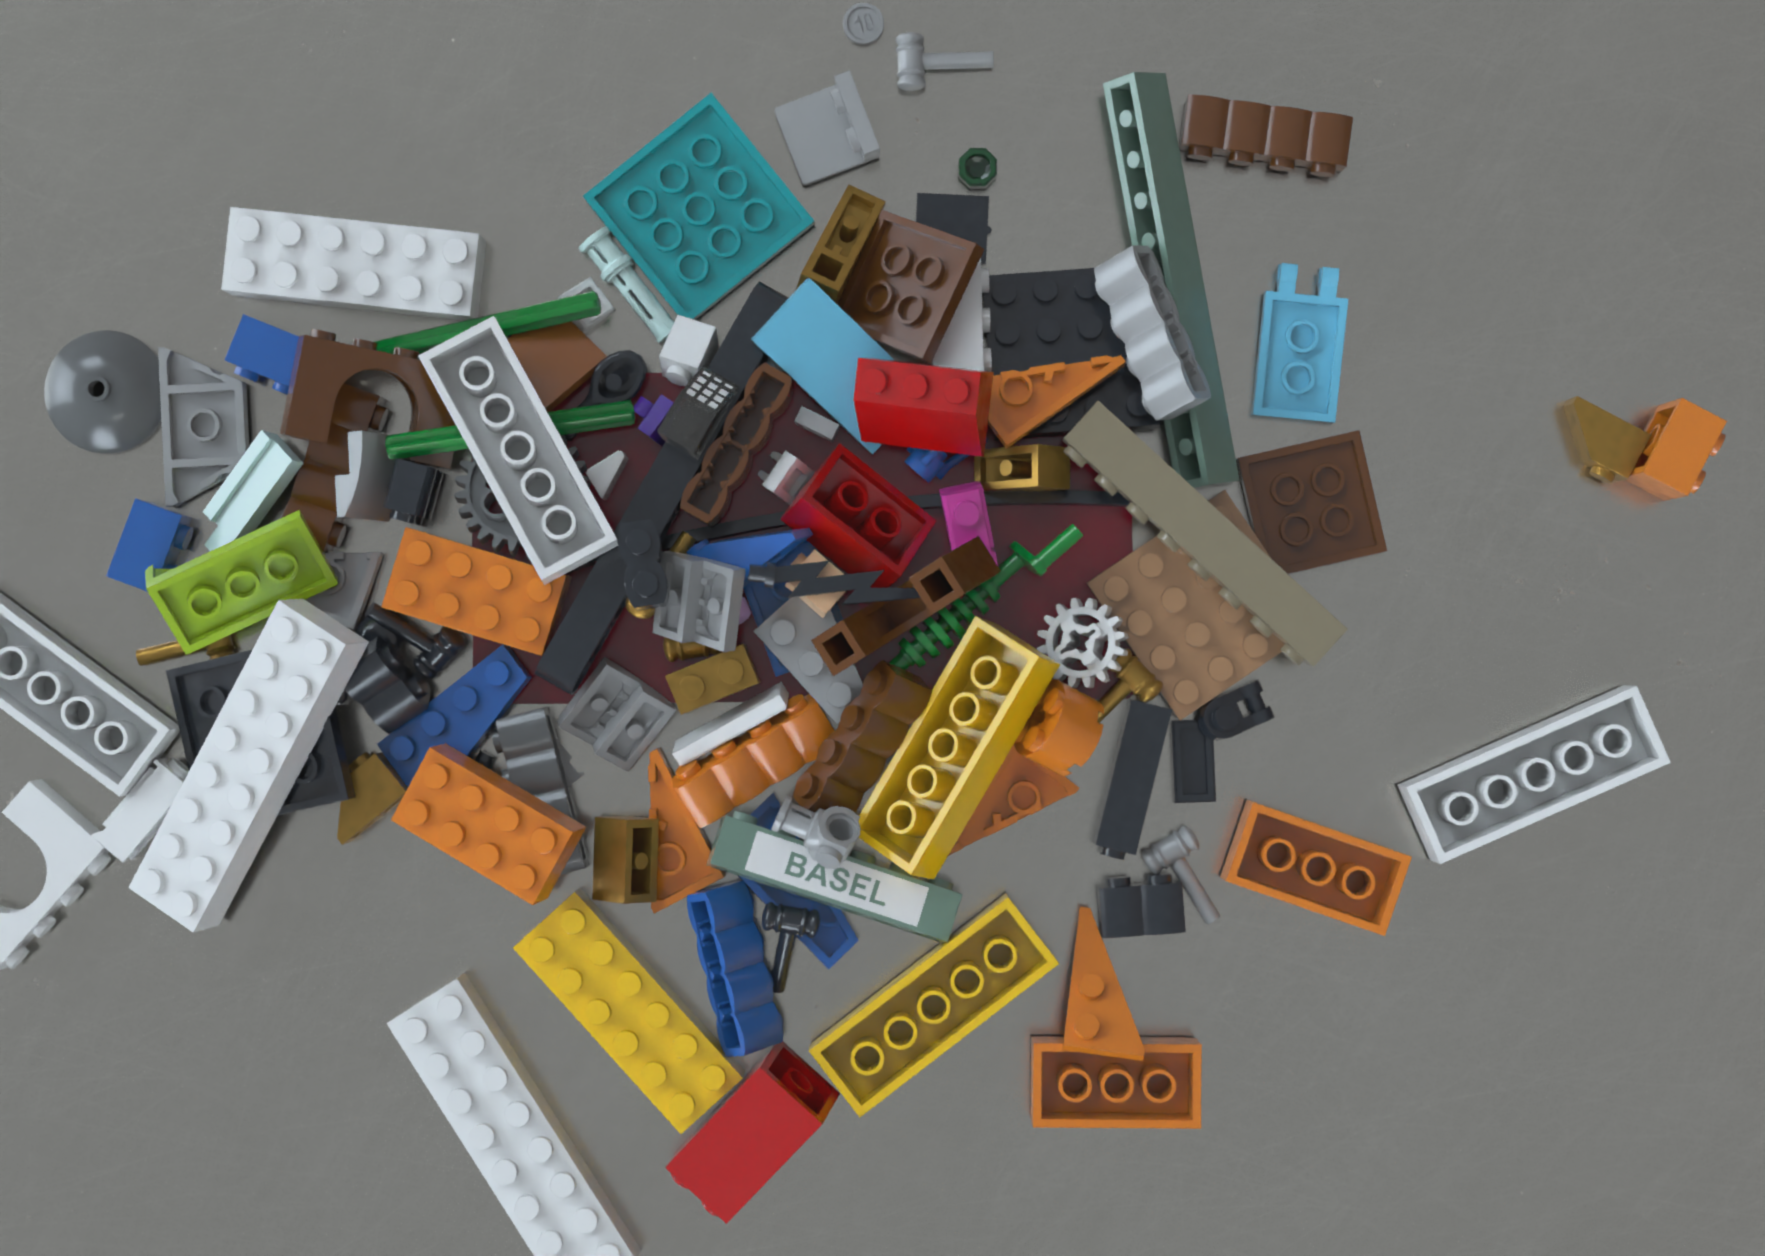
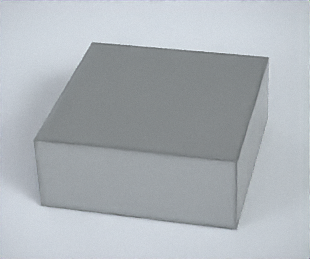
M801 406L795 419L797 426L832 443L840 429L838 423Z

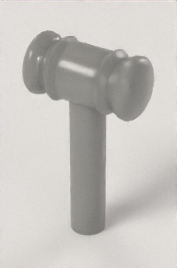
M906 32L896 37L898 45L896 48L898 60L897 76L900 78L897 86L905 91H916L925 87L926 81L923 76L926 72L924 70L993 68V51L923 53L925 50L922 46L924 42L923 35L916 32Z
M1183 825L1178 832L1173 831L1171 835L1156 844H1152L1150 849H1144L1142 857L1148 869L1154 874H1160L1163 868L1168 869L1171 866L1205 923L1210 924L1217 920L1220 914L1185 856L1190 855L1191 851L1199 850V841L1195 833L1189 827Z

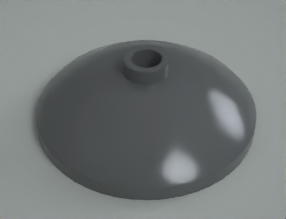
M94 331L81 335L69 342L52 361L45 380V404L55 428L65 439L77 447L100 454L122 453L144 443L156 432L162 423L158 356L141 340L118 331ZM102 382L105 387L104 393L96 397L93 394V387L96 383Z

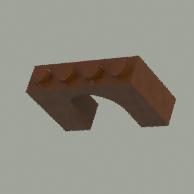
M311 329L310 336H299L279 435L316 443H327L338 391L348 378L363 370L384 372L395 378L403 386L411 403V421L408 432L456 425L421 360H418L419 352L394 347L393 354L377 351L378 343L353 338L352 345L335 341L337 334L317 329ZM454 451L403 458V460L442 469H451Z
M977 536L941 556L910 576L908 581L897 587L915 588L921 598L873 602L843 619L811 641L832 675L835 676L992 578L1001 570L980 537Z

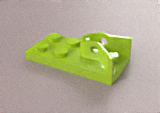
M300 510L176 568L155 569L151 565L145 570L146 590L186 655L269 617L278 600H306L338 585V578Z

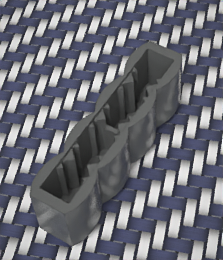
M548 707L497 719V728L491 730V735L497 754L503 752L506 759L507 768L502 769V777L577 821ZM582 836L561 875L585 869L589 866Z

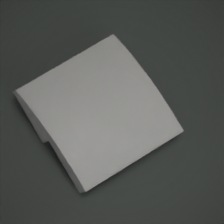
M369 431L348 432L350 474L335 475L337 518L386 522L389 520L391 509L384 508L383 505L395 459H389L385 445L387 434Z
M663 551L660 565L668 579L669 599L665 607L655 608L652 633L680 643L696 642L722 652L735 651L745 569L708 558Z
M604 657L559 715L557 723L559 728L591 744L596 755L628 772L675 713L676 708L641 679Z

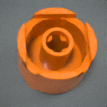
M1052 679L1014 743L1015 749L1020 755L1061 776H1068L1072 773L1067 769L1074 764L1082 767L1094 752L1104 726L1097 722L1098 711L1104 714V707L1096 699L1060 680Z

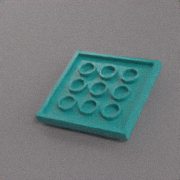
M712 93L708 94L583 195L587 203L677 315L693 320L700 317L815 224L813 218Z

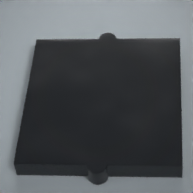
M917 193L916 222L977 243L984 249L981 256V265H986L987 235H990L992 231L991 227L988 226L989 196Z

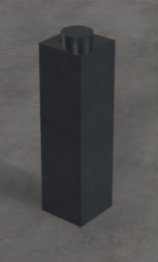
M1128 699L1092 841L1095 845L1101 846L1100 854L1121 860H1124L1125 853L1136 855L1172 709Z

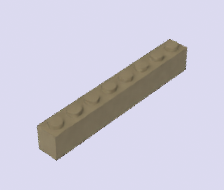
M1097 401L1062 439L1067 445L1063 452L1081 468L1086 463L1099 474L1094 480L1107 493L1114 496L1118 491L1130 503L1125 508L1143 525L1148 520L1151 521L1160 530L1156 537L1174 553L1179 548L1192 559L1187 565L1204 581H1207L1211 576L1223 588L1218 594L1237 610L1241 605L1253 615L1249 622L1265 637L1268 638L1273 633L1285 644L1280 649L1281 652L1297 666H1300L1304 661L1307 665L1314 667L1348 630L1100 401Z

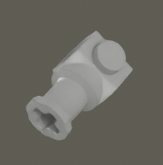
M786 796L771 830L775 832L783 830L804 839L803 846L808 848L813 860L825 868L837 869L840 863L847 859L860 836L861 828L858 822L860 816L851 809L838 806L828 808L827 810L819 808L815 813L792 803V798Z

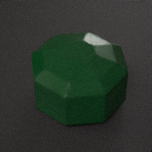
M969 148L959 158L958 178L969 189H985L996 179L997 159L986 148Z

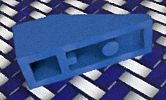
M810 528L724 539L713 543L705 539L691 547L686 553L744 568L743 587L751 582L748 581L750 564L767 566V562L776 563L814 534Z

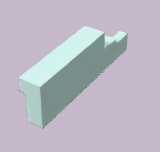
M264 430L260 431L204 509L203 513L208 519L218 525L204 544L209 551L255 531L303 465L300 458L278 434Z

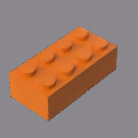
M405 527L381 607L543 656L555 635L572 577L563 575L544 585L533 565Z
M446 743L429 747L391 818V821L531 905L548 899L586 829V826Z
M1246 800L1220 878L1226 882L1385 936L1412 857Z
M1031 1036L1030 1119L1033 1128L1201 1129L1202 1044L1197 1038L1140 1037L1145 1049L1143 1061L1062 1050L1064 1037Z

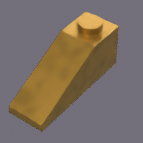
M848 184L800 275L796 290L807 278H810L838 304L886 201Z

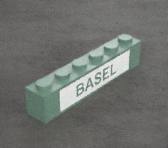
M734 811L733 817L725 815L721 818L706 864L707 866L939 943L948 942L963 895L952 891L953 883L936 877L935 879H929V882L913 878V875H910L896 864H891L890 869L874 865L875 857L858 851H852L851 856H848L844 862L840 863L837 869L825 868L812 859L808 848L803 846L804 841L796 839V836L783 830L775 832L757 826L758 818L738 811Z

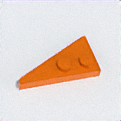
M1106 355L1094 357L1090 361L1072 364L1061 362L1030 367L1028 370L1020 372L1016 370L1003 371L1000 375L993 376L988 425L1007 449L1123 368L1126 361L1121 355L1117 357Z
M1013 745L949 855L981 838L992 835L1016 823L1028 815L1044 809V807L1075 794L1079 787L1065 776H1061L1020 755L1016 751L1015 745Z
M660 748L649 753L650 764L648 766L651 803L649 818L659 819L656 902H651V909L654 914L726 876L724 871L706 865L712 847L702 828L698 827L675 792L671 781L674 775Z
M1080 907L1062 1050L1143 1061L1145 1055L1143 1043L1090 908Z

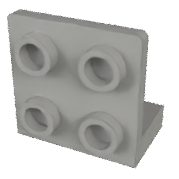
M850 70L834 76L835 85L775 108V115L803 185L812 184L880 157V147Z

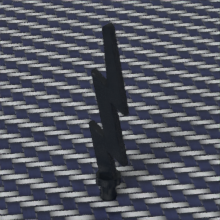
M829 561L776 567V563L767 562V566L753 564L749 566L748 581L765 583L764 587L773 588V585L778 583L801 581L788 598L845 591L853 592L842 605L921 598L915 588H870L884 570L816 578Z

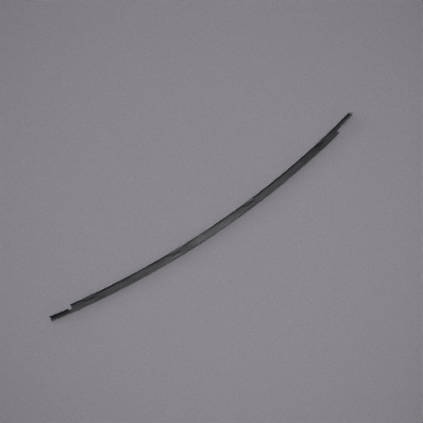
M984 491L986 506L1088 505L1126 507L1130 503L1119 492L1111 496L1106 491ZM940 494L907 496L922 509L943 508ZM784 511L720 523L712 527H701L685 532L695 538L696 542L694 544H697L705 539L711 541L788 525L780 520L786 512ZM682 532L665 536L662 541V550H670ZM599 556L570 572L595 565V561L598 560Z

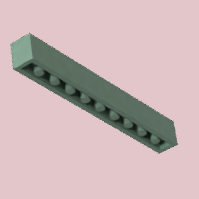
M1133 72L1103 83L1132 246H1149L1160 265L1164 284L1175 301L1180 323L1191 340L1195 360L1204 372L1211 392L1209 400L1173 419L1164 420L1172 468L1195 489L1240 481L1166 73Z

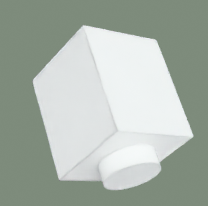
M677 315L659 355L662 376L679 386L693 385L694 382L699 384V381H697L698 377H703V372H706L719 349L716 327Z

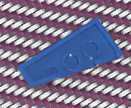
M503 644L429 702L427 710L391 732L377 745L408 787L429 747L446 743L466 756H469L473 750H476L486 738L485 734L495 721L503 716L532 676L511 647Z
M774 793L750 814L758 818L757 826L769 830L772 829L780 810V803ZM738 876L765 905L768 902H773L777 906L782 903L784 906L802 909L806 907L808 911L813 909L819 911L820 927L817 935L814 938H809L805 934L802 937L796 935V937L827 970L859 941L840 909Z

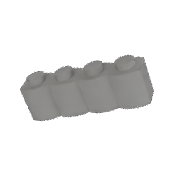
M1133 245L1095 267L1096 291L1101 299L1110 306L1112 330L1125 343L1126 364L1129 371L1141 382L1142 403L1146 411L1155 420H1170L1209 400L1211 392L1207 379L1200 365L1195 360L1191 340L1180 323L1175 301L1164 284L1160 265L1150 247Z

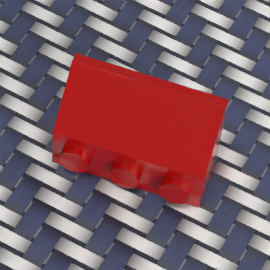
M858 358L853 401L861 441L984 456L994 372L878 358Z
M840 443L800 490L780 519L793 530L810 528L814 535L808 538L807 541L848 574L884 570L870 588H888L900 578L937 521Z

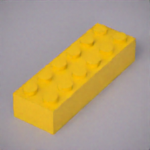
M975 616L932 689L926 708L911 725L902 744L897 749L862 809L858 821L861 828L858 838L910 875L935 879L1060 664L1000 625Z
M581 888L569 896L513 947L519 956L680 1134L743 1079L745 1074L744 1068L734 1057H726L717 1038Z
M1005 893L949 937L948 942L940 943L814 1040L809 1046V1052L853 1110L861 1117L1051 971L1059 962Z

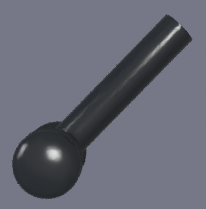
M375 602L369 606L365 614L369 619L420 650V654L414 658L413 664L417 672L429 679L436 678L450 659L457 655L458 651L465 645L464 637L458 630L443 626L439 633L434 635L433 639Z
M768 902L762 914V927L765 931L774 929L776 933L780 932L771 975L774 983L773 992L782 993L786 987L796 935L802 937L805 934L809 938H814L820 927V913L817 909L808 911L806 907L802 909L784 906L782 903L777 906L773 902Z

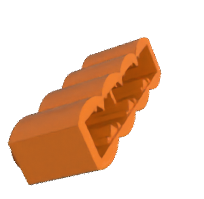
M802 694L793 696L788 699L787 708L784 711L747 730L742 736L731 739L711 750V754L699 761L695 759L684 766H679L675 771L676 775L671 780L673 788L698 827H705L725 816L734 807L755 798L770 785L791 776L806 763L816 760L820 745L835 731V728L821 706L810 694L806 696Z

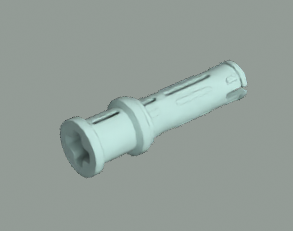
M602 227L588 237L578 249L582 254L587 253L602 272L600 277L603 281L607 283L613 282L632 309L656 337L657 342H663L667 339L674 320L632 268L634 264L632 257L621 251L610 237L611 231L608 227Z

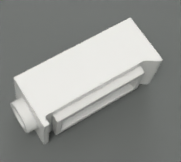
M155 759L153 763L157 766L148 769L102 825L106 828L91 835L122 863L128 858L134 860L158 832L189 772L188 767L178 759Z

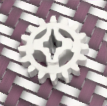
M1071 598V609L1062 604H1057L1056 610L1059 615L1056 618L1048 615L1044 617V620L1050 627L1048 631H1038L1037 635L1046 639V645L1038 647L1037 650L1047 654L1048 657L1060 664L1053 679L1063 681L1068 676V685L1074 688L1078 687L1082 679L1085 687L1094 688L1095 677L1107 683L1110 681L1107 673L1109 668L1117 671L1121 670L1122 667L1115 660L1117 656L1128 655V651L1119 646L1120 641L1128 639L1129 636L1127 633L1119 632L1116 629L1123 622L1121 617L1115 616L1109 619L1112 611L1110 606L1104 604L1097 611V600L1088 598L1083 607L1080 599ZM1092 616L1099 620V622L1084 626L1077 617ZM1063 630L1061 644L1057 646L1060 631ZM1080 635L1090 638L1085 642L1086 651L1076 649L1080 644L1078 638ZM1108 640V649L1105 656L1103 657L1102 651L1104 643ZM1081 660L1088 670L1076 671L1066 664Z

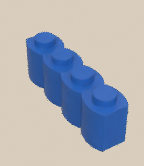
M744 881L725 883L687 895L688 915L691 925L697 934L698 956L702 968L707 975L708 997L717 1016L718 1038L726 1057L745 1056L783 1042V1019L773 1003V978L763 962L764 941L753 921L754 900Z

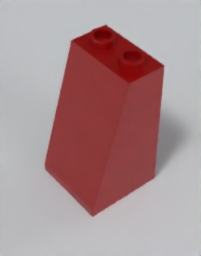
M784 1042L773 1045L681 1145L665 1168L671 1173L673 1180L679 1186L689 1189L702 1201L703 1207L711 1215L720 1217L727 1224L824 1123L840 1093Z

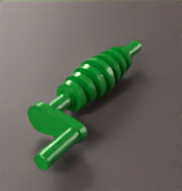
M1071 524L1036 556L1014 541L1008 546L1013 554L998 566L1001 572L966 593L963 598H958L950 603L952 607L949 610L944 607L936 612L939 616L938 620L935 621L931 616L923 620L922 623L927 628L924 632L916 625L912 627L909 632L915 640L909 643L903 637L898 643L901 648L899 650L900 653L889 663L904 670L914 665L918 668L923 667L927 663L921 656L925 652L933 659L939 656L940 652L934 646L938 641L947 650L954 646L953 641L947 635L950 630L962 640L966 631L959 622L964 620L970 626L975 617L972 613L975 608L985 616L990 609L984 600L989 598L992 602L996 603L1001 597L998 593L999 587L1024 566L1041 577L1047 572L1046 569L1083 537V534L1074 524Z

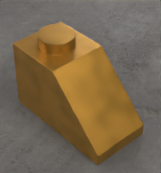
M1579 396L1568 399L1564 405V410L1580 462L1591 468L1590 475L1603 482L1612 484L1613 480L1622 481L1628 479L1651 434Z
M1043 444L1012 446L1007 449L1005 447L985 449L984 456H974V481H980L984 491L1070 489V458L1063 452L1066 447Z
M367 751L349 765L356 798L344 800L340 803L337 839L342 845L353 841L399 803L408 788L383 752L375 753L371 756Z

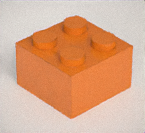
M1684 398L1658 405L1645 430L1651 436L1632 473L1625 481L1663 501L1686 497L1689 493L1694 494L1705 478L1706 472L1702 468L1709 455L1715 456L1725 440L1726 435L1721 432L1727 421Z

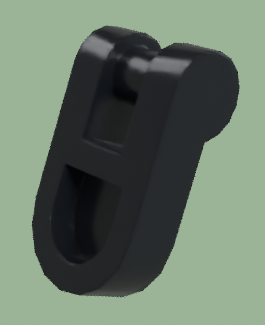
M1259 679L1222 694L1201 707L1198 712L1197 721L1200 730L1206 737L1216 741L1231 738L1275 718L1271 707L1266 706L1260 692L1263 691ZM1244 699L1250 710V714L1246 716L1242 715L1237 702Z

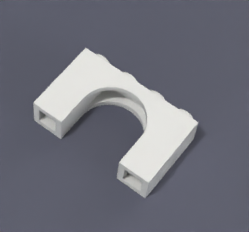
M42 779L29 781L2 811L7 818L39 846L46 861L47 875L43 890L29 906L24 909H11L0 905V970L7 967L14 969L29 953V950L26 948L27 944L35 935L38 938L44 936L57 921L53 917L62 905L65 907L70 906L83 892L84 888L80 884L90 873L93 876L97 875L111 860V857L108 855L109 851L91 836L93 833L100 832V830Z

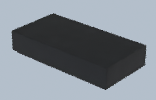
M1197 719L1170 720L1173 803L1216 802L1214 740L1209 739L1202 733Z

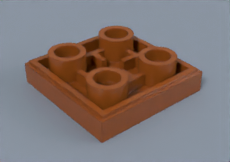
M573 322L515 334L507 339L547 412L552 411L593 375L594 369L600 361L607 357Z

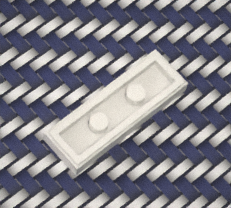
M782 682L776 684L677 739L672 755L679 766H684L784 711L787 708L788 691Z

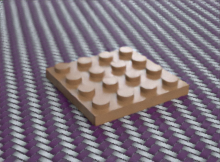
M1222 490L1208 500L1269 556L1226 490ZM1155 536L1086 584L1101 606L1106 604L1112 608L1109 618L1115 616L1122 618L1123 622L1117 627V630L1128 634L1129 638L1125 642L1131 651L1151 673L1155 674L1156 680L1163 682L1160 693L1178 720H1182L1280 654V649L1285 644L1273 633L1268 638L1260 633L1249 622L1253 615L1241 605L1237 610L1218 594L1223 588L1211 576L1207 581H1204L1187 565L1192 559L1180 548L1175 553L1172 552Z

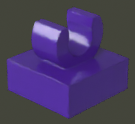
M662 394L655 404L641 396L634 405V412L644 419L638 429L663 447L683 410Z

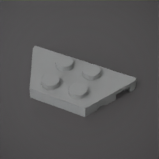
M158 347L166 507H177L227 479L249 448L246 383L165 347Z

